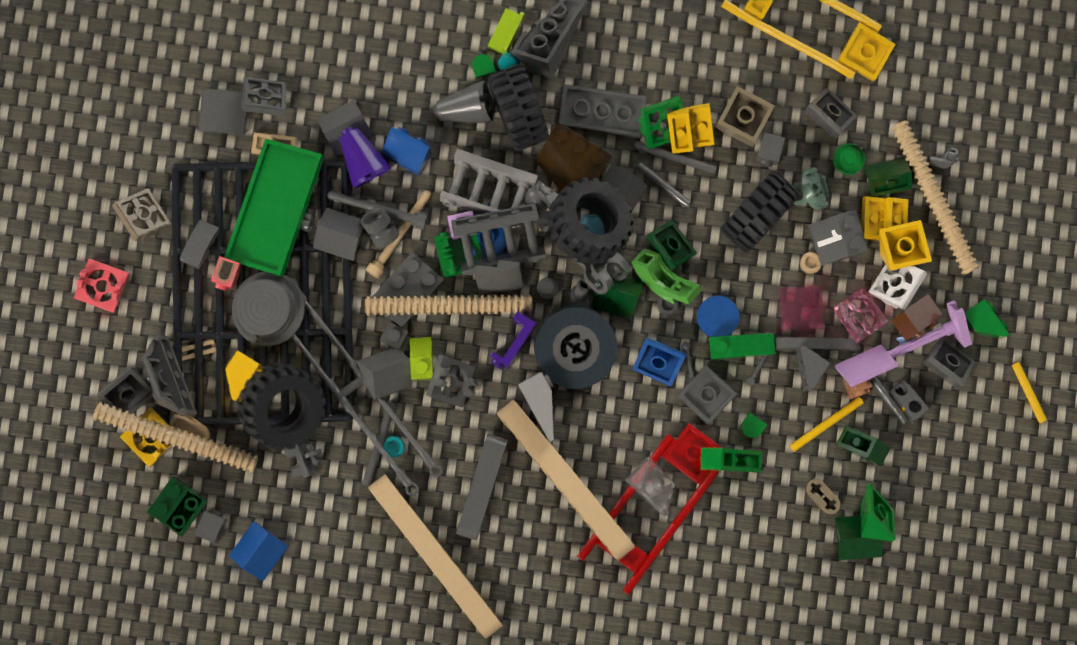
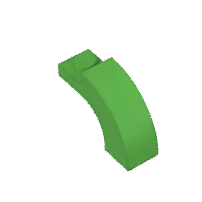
M644 248L631 262L641 280L654 293L672 304H675L677 301L690 304L702 291L700 284L674 274L665 265L659 253Z

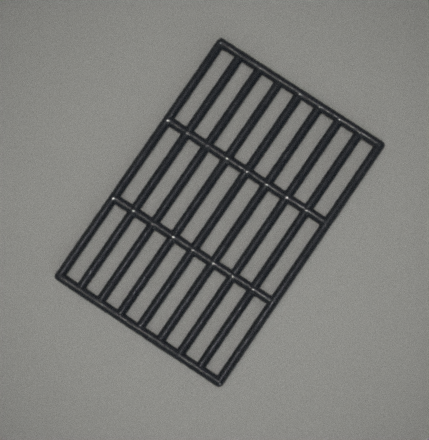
M345 159L323 160L320 169L321 217L326 208H329L328 168H341V194L350 196V176ZM257 162L184 163L172 165L173 350L182 372V341L195 340V410L197 415L193 418L204 426L243 425L239 420V416H225V340L237 339V350L246 355V339L240 334L238 329L237 331H224V291L215 288L216 331L203 332L202 265L199 269L194 267V332H182L180 257L184 248H181L180 172H193L194 230L198 222L202 220L201 172L214 171L215 226L219 228L220 232L215 238V247H209V255H215L216 267L219 256L224 258L228 247L223 246V171H235L237 221L244 201V170H254ZM342 203V213L350 215V205ZM300 229V244L294 245L292 253H300L301 291L308 298L307 301L309 302V253L321 252L322 320L335 337H344V348L353 359L351 260L343 258L344 328H331L330 254L314 249V244H308V232ZM242 265V269L237 280V290L240 287V285L245 281L244 265ZM286 268L284 273L286 276H288V268ZM305 307L301 329H298L295 334L298 338H301L302 344L309 353L310 337H323V371L332 379L331 339L323 329H310V313ZM203 340H216L217 417H204ZM289 340L280 344V363L283 365L289 364ZM259 345V364L264 367L268 365L267 346ZM302 352V371L310 375V361ZM344 357L345 386L353 381V370ZM323 379L326 404L324 406L325 415L321 417L320 421H353L354 418L346 410L345 413H332V392L325 385L326 382ZM289 390L281 392V415H268L270 424L279 423L290 415ZM353 391L348 396H346V398L354 407Z

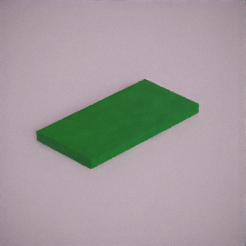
M265 138L224 258L273 275L284 276L325 157L324 155Z

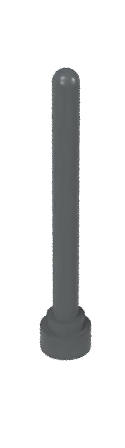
M334 191L328 193V198L369 211L377 207H383L390 217L412 222V225L417 229H425L428 219L427 213L411 214Z

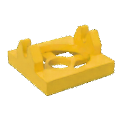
M152 407L141 415L143 419L147 417L149 421L153 419L155 422H161V425L168 424ZM131 430L129 432L125 431L120 436L150 468L172 447V444H162L158 439L154 443H148L145 440V435H142L143 440L136 445L135 434ZM147 445H154L158 449L154 453L142 451Z

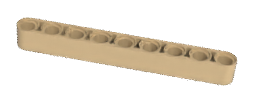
M511 400L496 412L505 426L617 561L635 548L632 541L514 400Z
M384 474L368 487L371 493L483 637L487 639L503 626L500 620L387 475Z

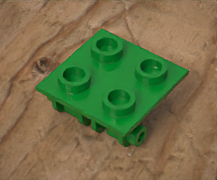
M448 232L435 236L434 240L443 277L462 274L461 262H466L462 239L457 238L453 240L451 233ZM477 234L471 235V245L476 252L474 258H483Z

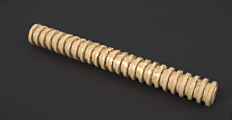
M906 120L894 125L891 131L895 132L894 137H897V143L901 144L900 149H903V155H906V161H909L910 164L908 165L912 167V173H915L914 178L918 179L917 184L921 185L920 190L924 191L923 196L927 197L926 202L930 203L929 208L933 209L932 214H935V220L939 221L938 226H941V232L945 234L943 237L947 238L948 241L946 243L950 244L951 247L949 249L953 250L954 253L952 255L956 256L957 259L955 261L959 262L960 265L958 267L963 270L961 273L968 274L978 269L980 265L976 264L975 261L977 259L973 258L972 255L974 253L970 252L969 249L971 247L967 246L966 243L968 241L964 240L963 237L965 235L961 234L960 231L962 229L958 228L957 225L959 223L955 222L954 219L956 217L952 216L953 211L949 210L950 205L946 203L947 199L943 197L944 193L940 191L941 186L937 185L938 180L934 179L935 174L931 173L932 168L928 167L930 165L929 162L926 163L925 161L927 159L926 156L923 157L922 155L924 153L923 150L920 151L919 149L921 147L920 144L917 145L916 143L918 141L917 138L914 139L913 137L915 134L911 133L912 128L908 127L909 122Z
M450 295L447 298H444V296H440V298H437V296H434V298L427 296V298H424V296H420V298H417V296L410 298V296H407V298L400 296V298H397V296H393V298H390V296H387V298L373 296V298L367 296L365 299V313L367 315H370V313H373V315H377V313H380V315L387 313V315H390V313L397 315V313H400V315H404V313H407V315H410V313H414V315H417V313L424 315V313H427V315L441 313V315H444V312H447L448 315L451 312H454V314L458 312L464 314V312H467V314H471V312H474V314L481 312V314H484V312H487V314H491V312H494V314L501 312V314H504V312L511 314V312H514V314L521 312V314H524V311L530 314L532 311L531 295H527V297H524V295H520V297L514 295V297H511V295H507V297H504V295L497 297V295H494V297H491V295H487V297H484V295L477 297V295H474V297L470 295L464 297V295H461L458 298L457 295H454V298H451Z
M99 402L93 415V420L95 421L99 419L101 423L105 421L107 425L111 423L113 427L120 426V429L125 428L128 432L131 430L134 434L137 432L139 436L146 435V438L152 437L154 441L158 439L160 443L164 441L166 445L170 443L172 447L176 445L178 449L185 448V451L191 450L193 454L197 452L199 456L203 454L205 458L209 456L211 460L217 459V462L229 463L231 467L235 465L237 469L241 467L243 471L247 469L249 473L254 472L258 461V455L256 454L253 456L250 452L247 454L244 450L241 452L238 451V448L226 447L224 443L220 445L218 441L214 443L212 439L208 441L206 437L202 439L200 435H197V437L193 436L194 433L187 434L185 430L182 432L179 428L176 430L173 426L171 428L167 427L168 424L161 425V422L155 423L153 419L149 421L147 417L143 419L141 415L137 417L135 413L131 415L128 414L129 411L122 412V409L116 410V407L113 406L111 408L108 404L102 405V402Z

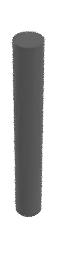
M641 162L637 166V170L685 208L690 204L691 201L645 164Z

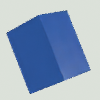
M646 337L632 370L671 387L686 354Z
M253 521L229 554V557L243 570L264 581L289 546L256 521Z

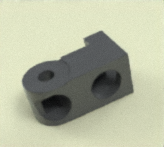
M904 380L889 390L891 396L907 415L911 424L929 411V408L914 389Z

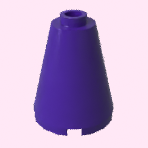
M351 126L341 132L342 136L339 137L354 188L360 187L391 170L389 163L358 128L353 129Z

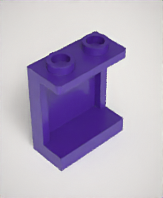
M520 312L516 313L513 322L522 329L505 356L502 358L494 352L490 354L492 364L500 370H503L504 367L509 370L536 328V323Z

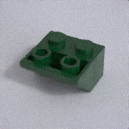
M171 477L147 513L183 537L208 501L179 478Z

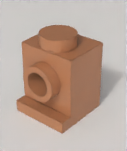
M843 379L850 399L870 393L869 388L872 387L870 379L853 387H850L845 379Z

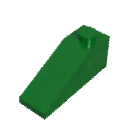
M774 333L709 337L711 361L776 355Z
M701 448V470L762 473V451Z

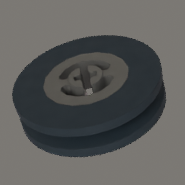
M572 305L553 311L542 321L535 335L534 353L542 372L548 375L552 382L565 388L581 389L596 384L608 374L616 358L617 342L610 324L598 312L588 307ZM579 333L578 336H572L568 340L575 345L579 342L578 346L586 351L584 340L589 339L590 350L584 359L572 361L573 358L581 357L582 353L576 349L572 352L571 346L565 343L566 354H561V342L568 334Z

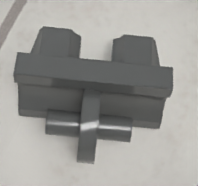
M307 442L301 446L296 444L295 449H284L288 459L294 457L297 459L298 465L291 467L294 478H306L318 474L315 465L319 464L317 455L322 453L321 449L314 451L312 443L307 445Z

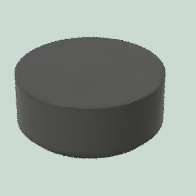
M661 297L657 302L658 311L666 316L673 315L679 306L678 301L672 304Z

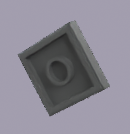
M707 364L677 394L707 425L737 395Z

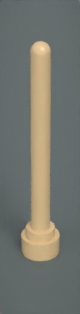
M425 190L409 213L415 214L422 210L431 197L429 190ZM402 222L398 228V238L386 246L377 261L369 263L365 271L380 279L384 273L383 269L385 267L383 265L401 241L412 222Z

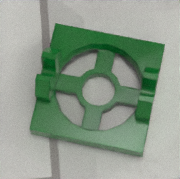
M680 96L640 109L642 117L637 120L641 124L639 129L642 135L645 136L648 149L671 142L669 126L662 129L660 125L664 119L668 118L666 108H671L672 111L683 108ZM659 111L660 118L656 123L650 125L652 116ZM660 130L663 132V137H656L651 132Z

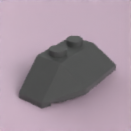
M162 335L154 336L142 359L146 370L145 375L151 384L155 401L158 405L181 415H197L169 337Z

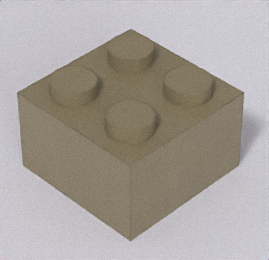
M737 86L715 128L753 147L775 105Z

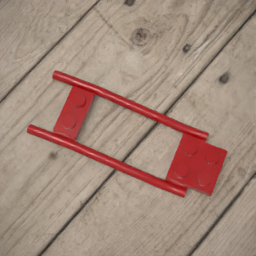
M690 423L687 424L676 440L669 434L665 436L608 513L615 520L661 456L699 484L693 495L648 555L635 546V548L619 560L621 564L634 572L622 589L627 595H630L719 474V471L701 470V448L722 447ZM593 533L577 555L580 560L584 561L597 544L615 558L595 533Z

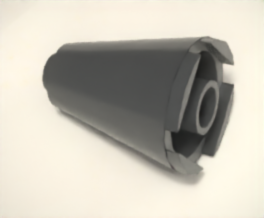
M477 82L438 100L434 106L435 117L439 118L441 122H494V108H491L490 103L493 100L487 82Z

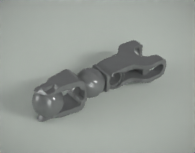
M538 181L536 186L531 187L526 192L523 203L524 205L536 203L539 219L534 221L542 231L546 232L548 231L547 224L550 222L547 220L548 211L546 209L550 207L558 194L555 191H551L543 182ZM618 252L603 263L597 262L594 265H589L587 261L584 264L579 263L584 270L585 282L598 294H605L610 290L613 284L612 278L618 281L623 280L629 276L631 271L628 262Z

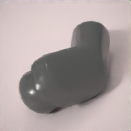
M950 148L942 157L929 156V166L948 169L957 162L959 151L956 148Z

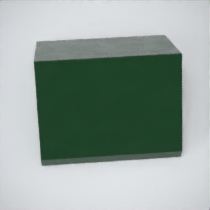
M673 220L650 232L646 237V241L656 253L661 254L665 265L672 272L697 254Z
M632 275L620 281L612 278L613 284L608 292L605 294L595 292L591 307L631 320L644 282L641 278Z
M861 515L835 517L839 561L882 557L883 540L861 537Z

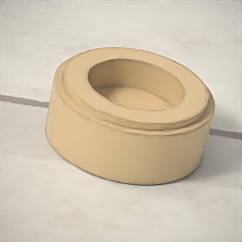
M808 252L800 259V267L805 273L814 274L821 268L817 253Z

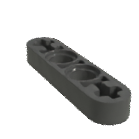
M782 337L776 338V349L796 350L801 346H806L810 350L859 351L860 339Z

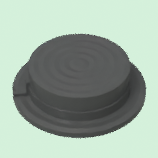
M260 272L246 279L238 288L232 304L233 320L240 334L248 341L261 346H275L289 340L300 328L305 314V302L298 285L286 275L280 277L267 272Z

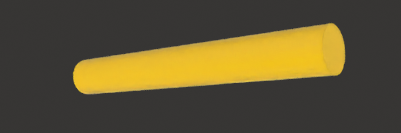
M1020 362L1013 364V370L1039 424L1047 421Z

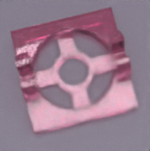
M864 287L832 308L856 343H859L888 322ZM853 300L863 301L867 307L864 309L857 307ZM848 307L851 309V318L848 316ZM855 311L862 313L863 321L856 319ZM870 312L874 316L872 327L867 321V314ZM854 323L862 325L864 329L858 328Z

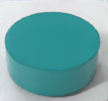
M509 52L504 53L498 61L500 70L517 64L520 65L518 58Z
M391 436L385 440L383 448L390 457L396 458L404 453L405 443L400 437Z

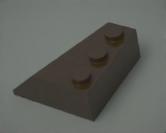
M558 122L536 159V163L557 188L562 191L569 183L574 180L578 181L580 178H588V180L590 178L600 179L611 162L613 155Z

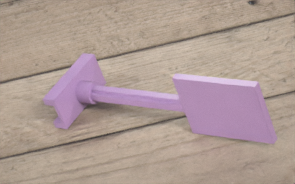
M951 301L947 303L951 321L944 323L942 327L889 351H886L882 345L876 346L836 364L835 368L850 387H853L897 367L898 364L893 358L945 335L954 334L955 338L965 348L971 345L972 342L964 310L962 308L958 310L956 302Z

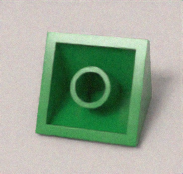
M868 484L860 507L861 537L895 541L894 509L871 484Z

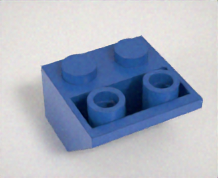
M391 127L381 152L382 156L420 176L432 155L428 142L420 137L414 139L409 135L410 132L402 127H398V129Z

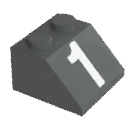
M856 210L808 225L821 266L856 257L868 251Z

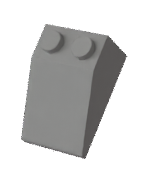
M540 372L518 384L547 440L551 443L554 440L551 391L553 384L548 375L543 376Z

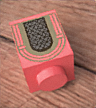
M219 256L211 281L216 284L215 288L227 291L228 288L234 290L242 265Z

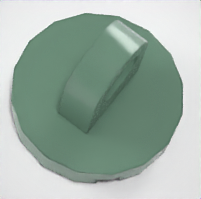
M817 168L806 169L802 174V182L793 185L796 189L798 188L803 192V198L797 199L794 203L795 205L809 203L815 210L827 207L829 203L826 201V198L829 197L827 183L821 173H817Z

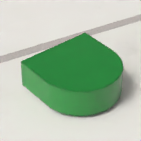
M480 54L473 59L472 68L476 79L496 73L493 61L488 55Z
M749 412L741 424V431L748 438H756L763 432L767 424Z

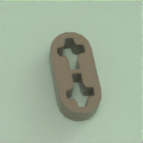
M812 479L807 482L805 487L807 495L824 513L835 514L838 512L840 501L823 481ZM812 483L814 485L820 484L819 491L823 494L822 496L816 492L811 493ZM824 497L829 501H835L833 504L834 510L825 508L827 503L823 500Z

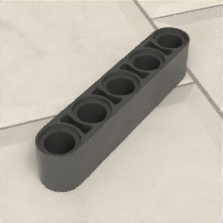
M487 434L458 525L457 535L477 541L508 439Z

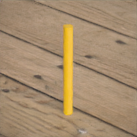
M857 397L790 444L789 447L793 452L797 451L864 404L863 400Z

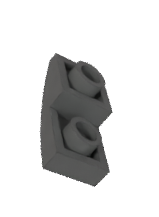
M200 220L184 247L180 261L199 269L210 253L209 247L219 234V228Z

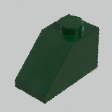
M845 426L836 443L837 446L880 467L890 450V447L879 439L848 426Z

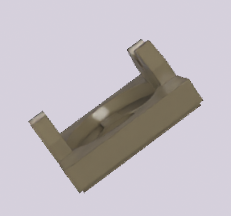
M149 188L119 200L112 205L134 241L139 239L144 241L148 237L151 238L159 230L171 224ZM140 202H144L148 204L150 207L141 205ZM134 206V214L128 216L127 207ZM144 209L148 213V217H140L137 210ZM154 212L156 215L155 225L150 219L151 214ZM139 220L144 222L148 229L135 226L133 221Z

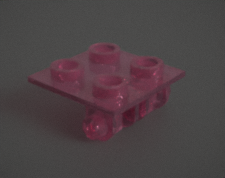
M811 285L808 287L779 288L781 330L824 329L822 286Z

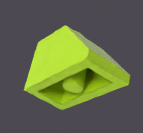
M431 337L410 338L412 381L431 380L434 368Z

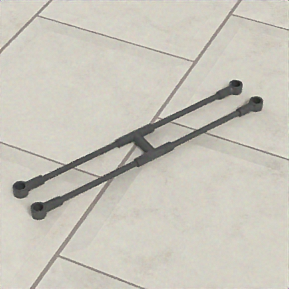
M291 278L299 287L298 282L295 279ZM302 292L305 307L349 362V366L357 375V378L340 390L335 382L323 371L296 334L291 338L324 379L325 385L346 412L352 415L397 473L396 476L405 486L406 493L410 496L417 495L419 492L418 485L412 483L405 472L400 470L346 398V396L362 384H364L369 392L370 390L356 360H353ZM383 397L377 399L419 452L420 458L430 469V474L433 477L441 476L443 472L442 467L434 462L427 451L425 452ZM434 467L440 468L438 475L432 473ZM411 485L416 487V492L413 494L408 491Z

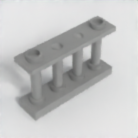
M457 149L454 155V163L457 164L458 169L449 193L441 191L440 201L447 207L455 208L456 206L477 214L499 211L497 208L506 183L511 182L518 186L511 208L519 207L523 202L526 190L536 186L538 175ZM470 168L476 170L478 176L468 200L457 196L464 174ZM491 175L498 179V183L490 205L486 206L477 203L486 176ZM522 223L514 224L512 228H521Z

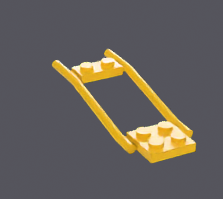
M724 0L721 5L722 8L757 29L833 68L849 79H852L855 72H858L869 80L875 81L895 46L893 42L878 34L882 26L881 24L838 0L819 1L859 21L841 52L838 61L762 22L773 0H748L743 10L727 0Z

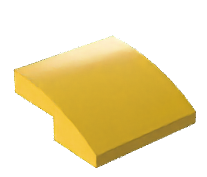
M710 103L682 108L667 114L672 154L694 151L693 147L714 145Z
M862 197L861 229L865 240L879 241L880 229L908 222V199Z

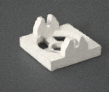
M885 264L869 293L881 299L887 305H892L895 309L899 307L905 310L927 273L915 266L902 268L898 273L889 275L893 271H890ZM906 273L912 275L911 284L905 282L904 277ZM896 277H901V284L893 287L892 280ZM885 281H887L889 285V289L886 293L883 290V284ZM902 288L907 290L900 297H892L896 290Z

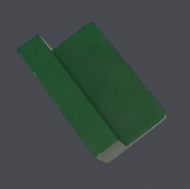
M905 158L864 166L871 197L912 189V171Z

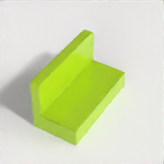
M506 8L488 43V47L501 54L509 52L525 20V13L520 12L518 14Z

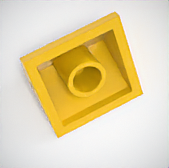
M921 220L879 230L880 256L890 271L932 262Z

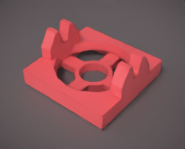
M88 259L85 269L80 272V279L77 280L78 288L74 299L115 313L130 273ZM104 270L102 278L97 280L88 278L95 271ZM111 273L117 279L115 287L111 286L109 281ZM101 280H105L108 283V289L105 292L97 290V283ZM86 284L94 287L96 291L94 299L88 295ZM108 292L112 293L110 300L100 302L103 295Z

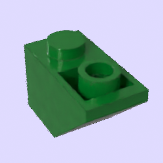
M984 299L964 312L968 329L971 333L1000 339L1009 335L1007 332L1008 326L995 315L996 309L991 302H986Z

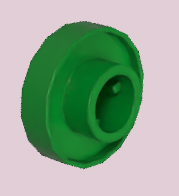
M843 144L834 153V167L843 175L856 174L865 163L864 152L855 144Z

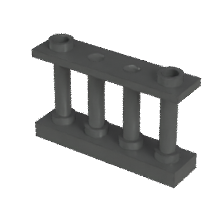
M536 203L451 220L454 237H461L466 262H461L462 275H475L476 265L497 267L499 260L524 263L529 261L539 262L547 258L544 245H537L533 225L534 220L539 219ZM523 223L525 225L529 249L516 250L512 230L514 224ZM501 227L504 229L508 253L496 255L491 230ZM482 232L487 257L474 258L470 240L471 233Z

